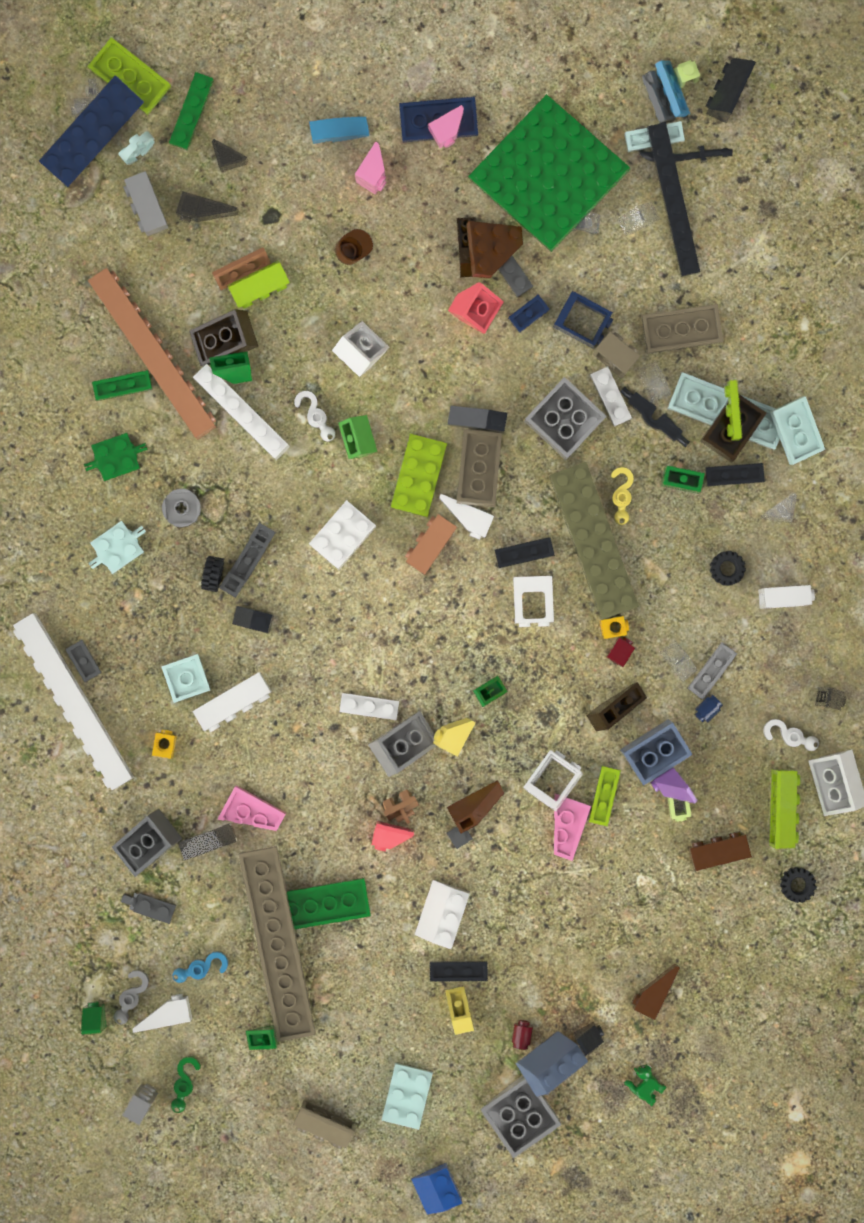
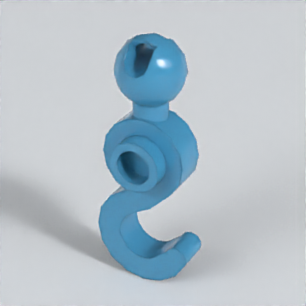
M212 952L205 961L200 959L194 960L186 970L183 968L175 969L172 977L177 983L185 982L189 976L197 980L202 979L208 973L211 961L214 958L221 960L222 966L219 971L224 973L228 967V958L222 952Z

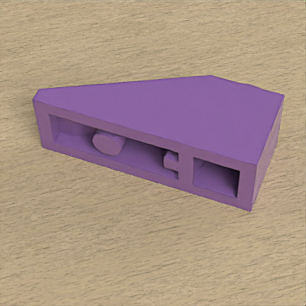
M673 767L650 782L656 792L660 791L664 797L691 803L697 802L689 786Z

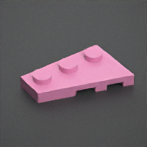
M236 785L217 820H227L238 824L243 823L277 831L286 812Z
M555 794L554 800L557 801L560 795ZM566 797L556 812L554 811V855L573 861L591 809L590 805Z

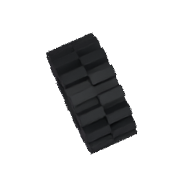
M721 552L710 563L711 577L715 579V582L723 586L734 585L740 582L745 575V561L736 552ZM725 561H730L735 566V571L731 576H726L721 572V564Z
M208 556L203 569L201 589L213 592L218 591L224 570V558Z
M799 867L788 869L789 871H785L783 873L784 876L780 879L781 892L784 896L795 903L809 901L817 889V886H815L817 882L813 874ZM800 877L805 881V888L801 892H794L791 888V882L793 879Z

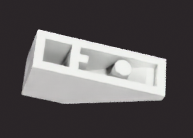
M443 494L440 495L439 499L461 525L470 532L469 536L478 540L481 537L485 538L493 520V515L466 504H457V500Z
M183 994L171 996L170 1000L139 1022L133 1028V1033L190 1022L192 1014L188 996L183 997Z

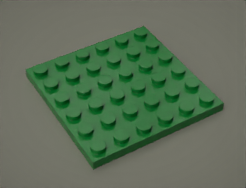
M546 94L470 173L468 178L552 252L629 172L630 167Z

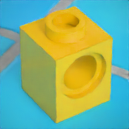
M624 616L600 620L603 639L627 635L626 631H629V623L627 619L624 620ZM612 622H617L620 625L619 632L613 633L610 630Z
M161 729V733L157 732L155 734L152 756L172 759L177 735H172L173 731ZM163 738L169 740L170 745L167 749H163L160 746V741Z

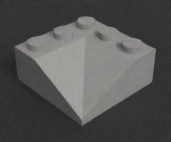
M564 377L525 418L524 422L562 458L567 460L607 416Z
M524 1076L511 1083L480 1109L513 1158L561 1126L560 1119L543 1095L536 1097Z

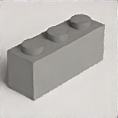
M146 171L124 179L126 186H123L127 197L131 196L133 203L130 205L134 215L138 214L140 221L137 223L141 232L145 231L146 235L150 236L168 229L166 219Z
M141 1084L122 1116L140 1125L158 1095L155 1092L156 1089L149 1084Z

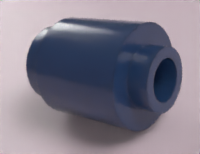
M711 695L695 708L696 713L694 715L702 723L704 721L708 723L721 711L720 708L723 704L714 695Z

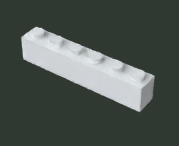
M207 364L193 377L275 460L289 448V445L224 380L212 374V369Z

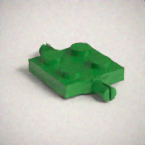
M128 433L93 444L91 447L94 453V461L84 464V467H87L85 470L89 471L97 468L101 472L103 480L107 481L141 469L137 453L148 450L147 447H144L147 445L143 443L134 446Z

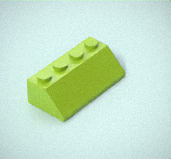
M771 769L769 846L774 849L795 848V844L799 842V833L796 832V824H799V813H796V808L800 804V794H797V786H800L801 779L800 774H797V770Z

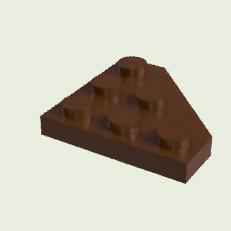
M469 221L467 223L472 277L490 279L523 245L521 226Z

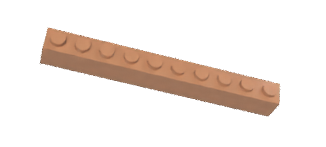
M106 267L90 278L88 282L192 434L199 440L216 428L214 424L216 419L211 412L206 413L203 408L205 403L201 397L198 396L196 398L192 392L195 389L190 381L185 382L182 378L184 372L178 364L174 366L171 362V359H173L168 349L163 350L160 346L163 343L157 333L152 334L149 330L152 327L146 317L141 318L139 315L141 310L135 302H130L128 299L130 294L124 286H119L117 281L120 279L114 271L110 272Z

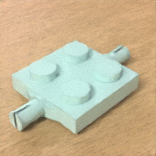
M120 521L90 542L98 557L89 562V565L94 569L103 563L114 574L144 553L137 538L146 533V530H142L143 526L141 525L132 532L123 521Z

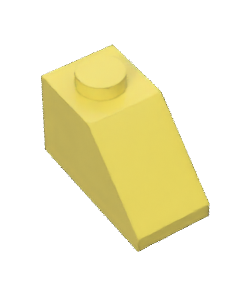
M464 718L442 726L435 733L433 744L458 757L476 722Z
M464 986L445 990L455 1035L474 1031Z

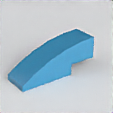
M343 117L309 122L313 144L329 141L334 143L370 136L366 117Z

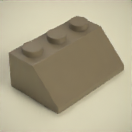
M303 1100L293 1124L298 1131L302 1133L310 1132L314 1134V1138L320 1141L328 1140L332 1142V1146L338 1149H342V1147L347 1148L356 1129V1123Z

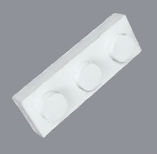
M608 366L590 374L613 426L615 427L632 419Z
M342 693L340 712L397 720L399 701Z

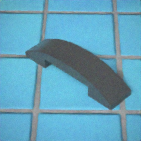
M258 523L249 538L250 540L219 588L236 598L253 573L276 532Z

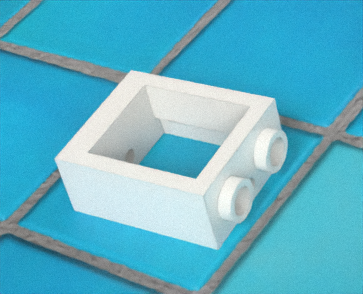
M811 585L758 590L760 609L812 605V601L815 600L814 589H811Z
M550 750L523 788L556 812L583 774L580 771L581 767L573 761L568 763L564 760L565 756L557 750L554 753ZM552 759L575 774L557 801L534 786Z

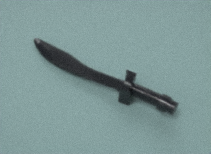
M704 145L698 146L697 149L699 151L673 153L675 162L701 159V163H705L708 161L706 157H732L733 149L705 150ZM652 151L639 152V155L654 162Z

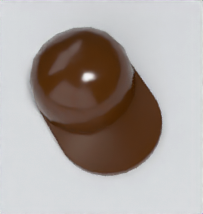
M353 229L336 243L335 255L337 259L345 265H353L371 253L373 249L372 238L364 230Z

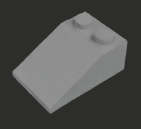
M420 711L368 744L388 777L399 773L437 745L433 744L435 734Z

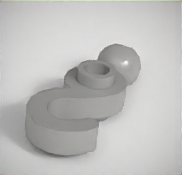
M133 970L128 974L129 978L140 977L142 985L127 989L120 995L119 1003L122 1007L114 1013V1021L117 1024L127 1023L129 1019L128 1010L136 1007L139 1003L138 994L145 991L149 985V977L142 970Z

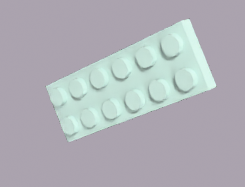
M682 372L667 409L711 425L727 402L728 397L725 398L724 388ZM743 396L767 412L749 441L775 450L780 439L770 413L775 408Z

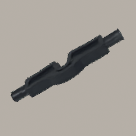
M626 387L620 391L629 399L627 403L641 414L644 423L648 427L660 430L671 441L675 442L677 440L684 447L690 443L682 435L683 431L667 415L663 414L658 420H653L652 414L655 412L656 406L643 398L638 392L633 394Z

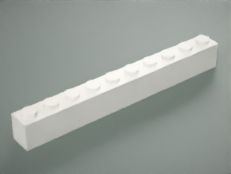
M32 613L14 624L15 630L13 632L18 640L22 639L25 644L23 647L24 651L29 657L32 656L35 663L33 665L36 671L43 674L45 686L48 690L52 689L55 694L53 696L54 701L64 709L63 716L68 723L71 722L74 729L72 730L78 739H82L85 744L82 747L88 756L91 754L94 759L92 763L97 772L101 771L104 778L102 780L105 786L114 790L133 779L132 772L37 614Z

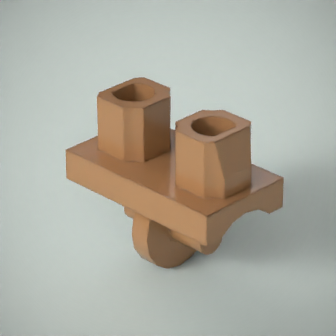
M406 789L399 794L402 800L401 803L395 805L392 798L383 801L385 809L383 812L389 821L396 818L398 823L404 819L407 824L411 823L409 817L415 814L413 808L419 806V803L415 796H412Z

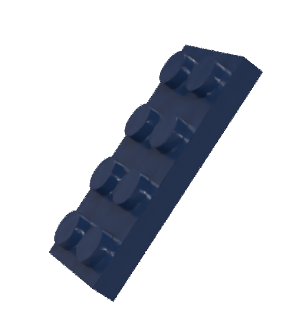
M475 96L399 103L402 142L435 140L428 129V124L461 105L464 111L457 138L478 136Z

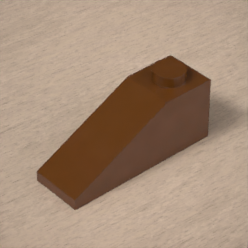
M674 963L642 988L639 994L636 993L631 1002L633 1009L655 1020L680 967Z

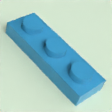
M671 61L657 62L655 64L656 72L662 81L664 94L670 102L671 112L675 117L689 115L690 111Z

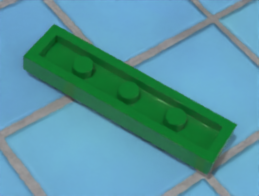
M195 72L170 138V145L188 151L213 85V78Z

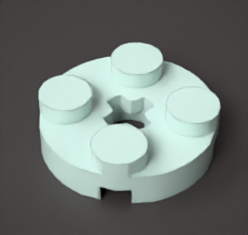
M148 131L144 132L141 136L136 134L129 140L130 144L123 148L118 155L127 165H130L137 161V156L140 154L144 156L151 149L155 139Z

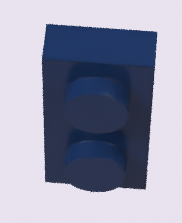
M538 294L509 316L508 319L520 334L550 311V308Z

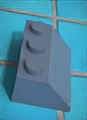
M669 719L620 749L643 785H646L693 755L677 728Z
M557 1031L518 1061L516 1065L537 1097L550 1093L584 1066L588 1060L576 1043Z

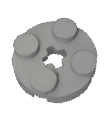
M176 489L170 492L164 499L162 512L166 520L172 525L182 528L188 527L197 522L201 513V504L194 493L186 489ZM180 503L187 506V510H184L182 514H180L179 510H176Z

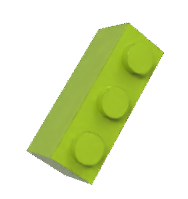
M278 260L227 286L238 308L242 307L245 309L253 305L252 301L258 298L260 300L268 298L270 296L269 293L274 290L280 292L286 289L287 284L290 282Z

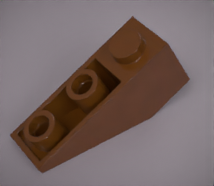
M497 780L448 806L447 809L460 833L478 825L504 795V791Z

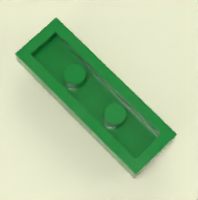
M148 370L92 382L96 401L153 390Z

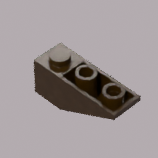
M476 217L457 218L460 278L472 277L467 223L469 221H476Z

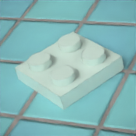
M199 654L162 666L174 703L211 690Z

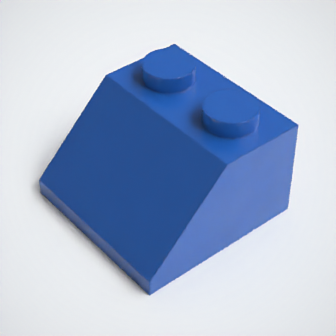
M447 1163L411 1178L427 1215L444 1212L462 1204V1196Z

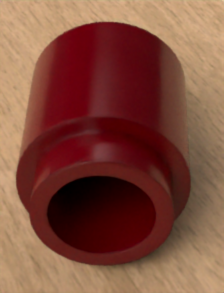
M518 1020V1023H514L512 1035L513 1048L528 1050V1046L531 1045L533 1026L530 1025L529 1021Z

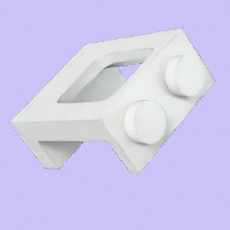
M552 576L513 577L515 624H519V627H530V623H538V627L550 626L549 623L554 622ZM524 592H543L545 594L546 616L544 618L525 619L523 617L522 594Z

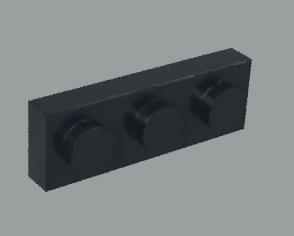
M763 463L705 468L706 487L765 482Z
M551 537L494 550L498 569L555 556Z
M430 961V982L488 981V962Z

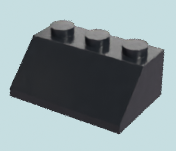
M732 58L730 63L726 62L721 72L725 75L722 80L718 79L713 89L716 91L714 98L709 97L705 106L708 108L707 115L724 123L728 122L756 64L755 61Z

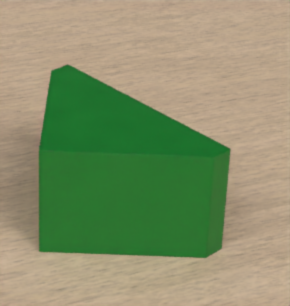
M499 676L472 690L482 707L508 692Z
M274 1025L246 1031L249 1050L276 1049L279 1042H277Z

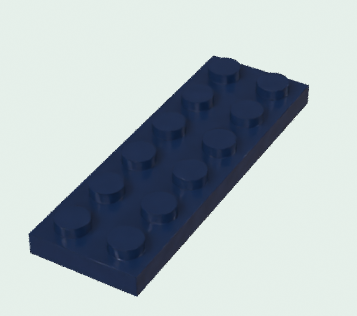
M114 75L38 161L64 185L69 187L140 108L144 101Z

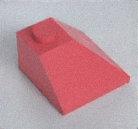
M478 282L457 294L448 311L462 322L485 334L504 301L482 283Z
M377 821L371 845H375V849L380 851H386V848L392 849L413 837L415 830Z

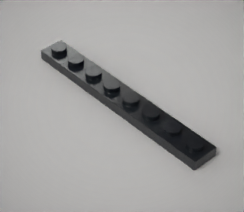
M663 122L647 126L680 275L683 277L700 273L667 124Z

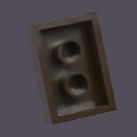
M739 393L742 439L732 441L731 436H728L727 425L730 424V417L726 416V405H729L727 400L700 440L701 443L731 463L736 460L767 414V412Z

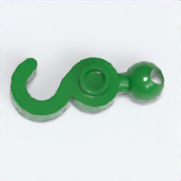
M193 1056L182 1058L177 1066L180 1076L174 1084L177 1098L171 1102V1109L175 1113H181L185 1110L186 1103L184 1098L191 1094L194 1087L192 1079L184 1070V1065L191 1063L196 1070L201 1068L199 1060Z

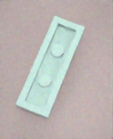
M681 121L667 124L671 144L683 142L685 139ZM647 128L624 133L628 152L651 148Z

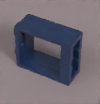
M572 291L553 328L593 349L595 345H599L604 338L602 332L604 328L609 329L613 318H611L613 312ZM575 302L605 317L593 340L563 325Z

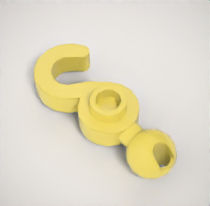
M621 467L613 471L611 478L624 474L627 477V482L613 493L612 501L618 507L614 519L616 523L624 525L629 521L626 506L630 504L632 499L631 493L627 489L633 484L634 478L629 469ZM620 519H623L624 523L621 524L619 522Z

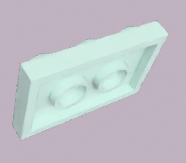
M802 396L770 411L790 465H794L825 450L806 396Z
M395 1063L382 1121L419 1130L433 1072Z

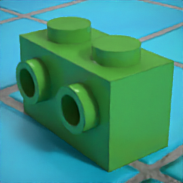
M367 415L351 417L338 423L348 459L366 457L378 452Z

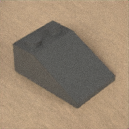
M157 809L147 815L115 843L112 848L134 877H136L183 838L161 810Z

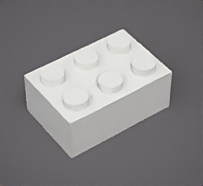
M346 500L309 545L339 570L376 528V525Z

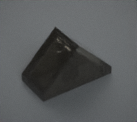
M213 139L212 144L221 172L248 164L249 161L246 156Z

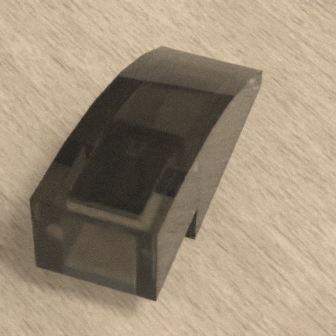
M228 823L180 841L178 845L185 861L232 844L238 840L232 824Z

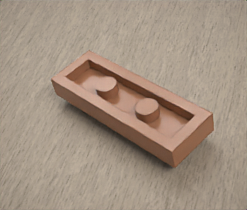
M262 247L213 271L212 274L220 290L228 287L227 285L270 265L271 262L265 249Z

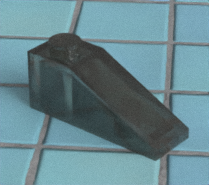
M182 191L176 210L177 216L180 217L179 220L185 223L236 216L239 213L237 207Z
M818 687L815 706L841 711V707L844 708L846 703L844 691L830 687Z

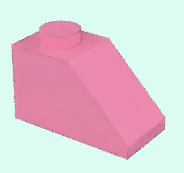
M462 105L428 124V129L439 148L443 146L447 148L455 143L454 140L457 138L464 111Z

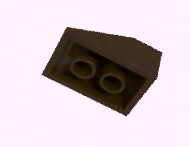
M232 310L189 331L201 367L210 364L209 357L247 352L258 347L246 310Z

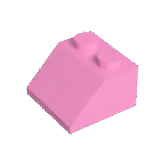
M377 142L374 143L355 173L356 183L375 195L378 190L381 192L386 185L384 164L379 143Z

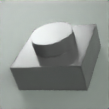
M457 826L447 832L456 849L473 839L468 830L460 833Z

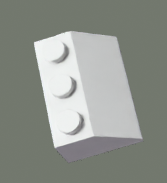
M852 750L809 760L824 816L856 811L864 807V789Z
M433 880L415 935L431 943L452 949L470 895L469 891Z

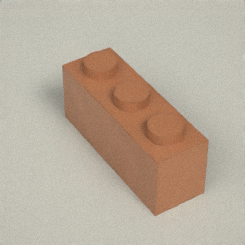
M439 514L436 517H431L427 523L428 530L425 533H420L416 539L418 544L415 549L411 547L405 555L407 558L406 563L423 575L430 569L457 529V526Z

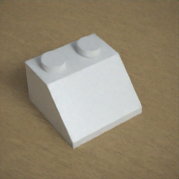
M362 321L342 336L332 351L360 377L390 347Z

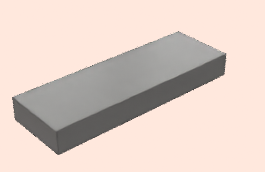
M721 642L687 689L703 700L737 653Z

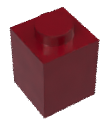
M626 637L622 639L617 638L606 658L618 666L624 667L635 650V647L632 646L633 642Z

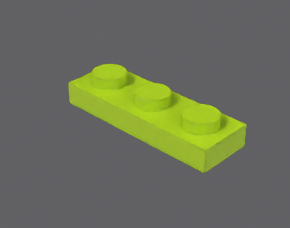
M730 380L727 382V386H724L725 398L728 397L729 404L726 405V416L730 417L727 432L728 436H731V440L735 441L742 439L738 384L737 380Z
M601 766L588 822L608 827L621 770Z

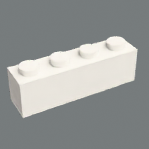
M261 672L192 712L204 731L209 729L212 732L220 727V722L224 720L229 722L236 718L237 712L242 710L244 713L253 708L252 704L259 701L262 703L270 698L268 694L272 691Z

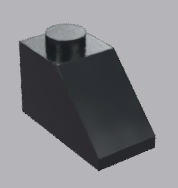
M237 606L232 624L269 634L274 615Z
M594 1022L573 1033L585 1056L589 1055L604 1042L602 1036L605 1034L600 1025L595 1026Z

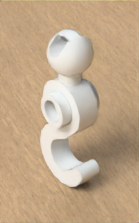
M309 391L300 392L295 398V407H300L303 398L311 399L307 420L312 427L321 430L320 436L324 441H332L335 438V430L325 424L327 417L323 410L317 408L316 396ZM329 435H332L333 438H332V439H328V436H329Z
M769 720L764 726L763 733L767 740H772L770 729L772 726L777 725L787 745L796 747L803 744L809 751H815L819 746V741L816 737L808 736L806 738L801 730L798 728L787 729L784 722L780 720Z

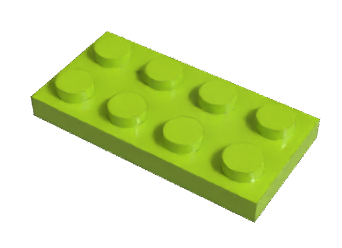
M112 37L87 66L106 83L116 75L144 101L139 109L146 115H149L171 87L169 82Z
M410 434L391 508L428 518L447 443Z

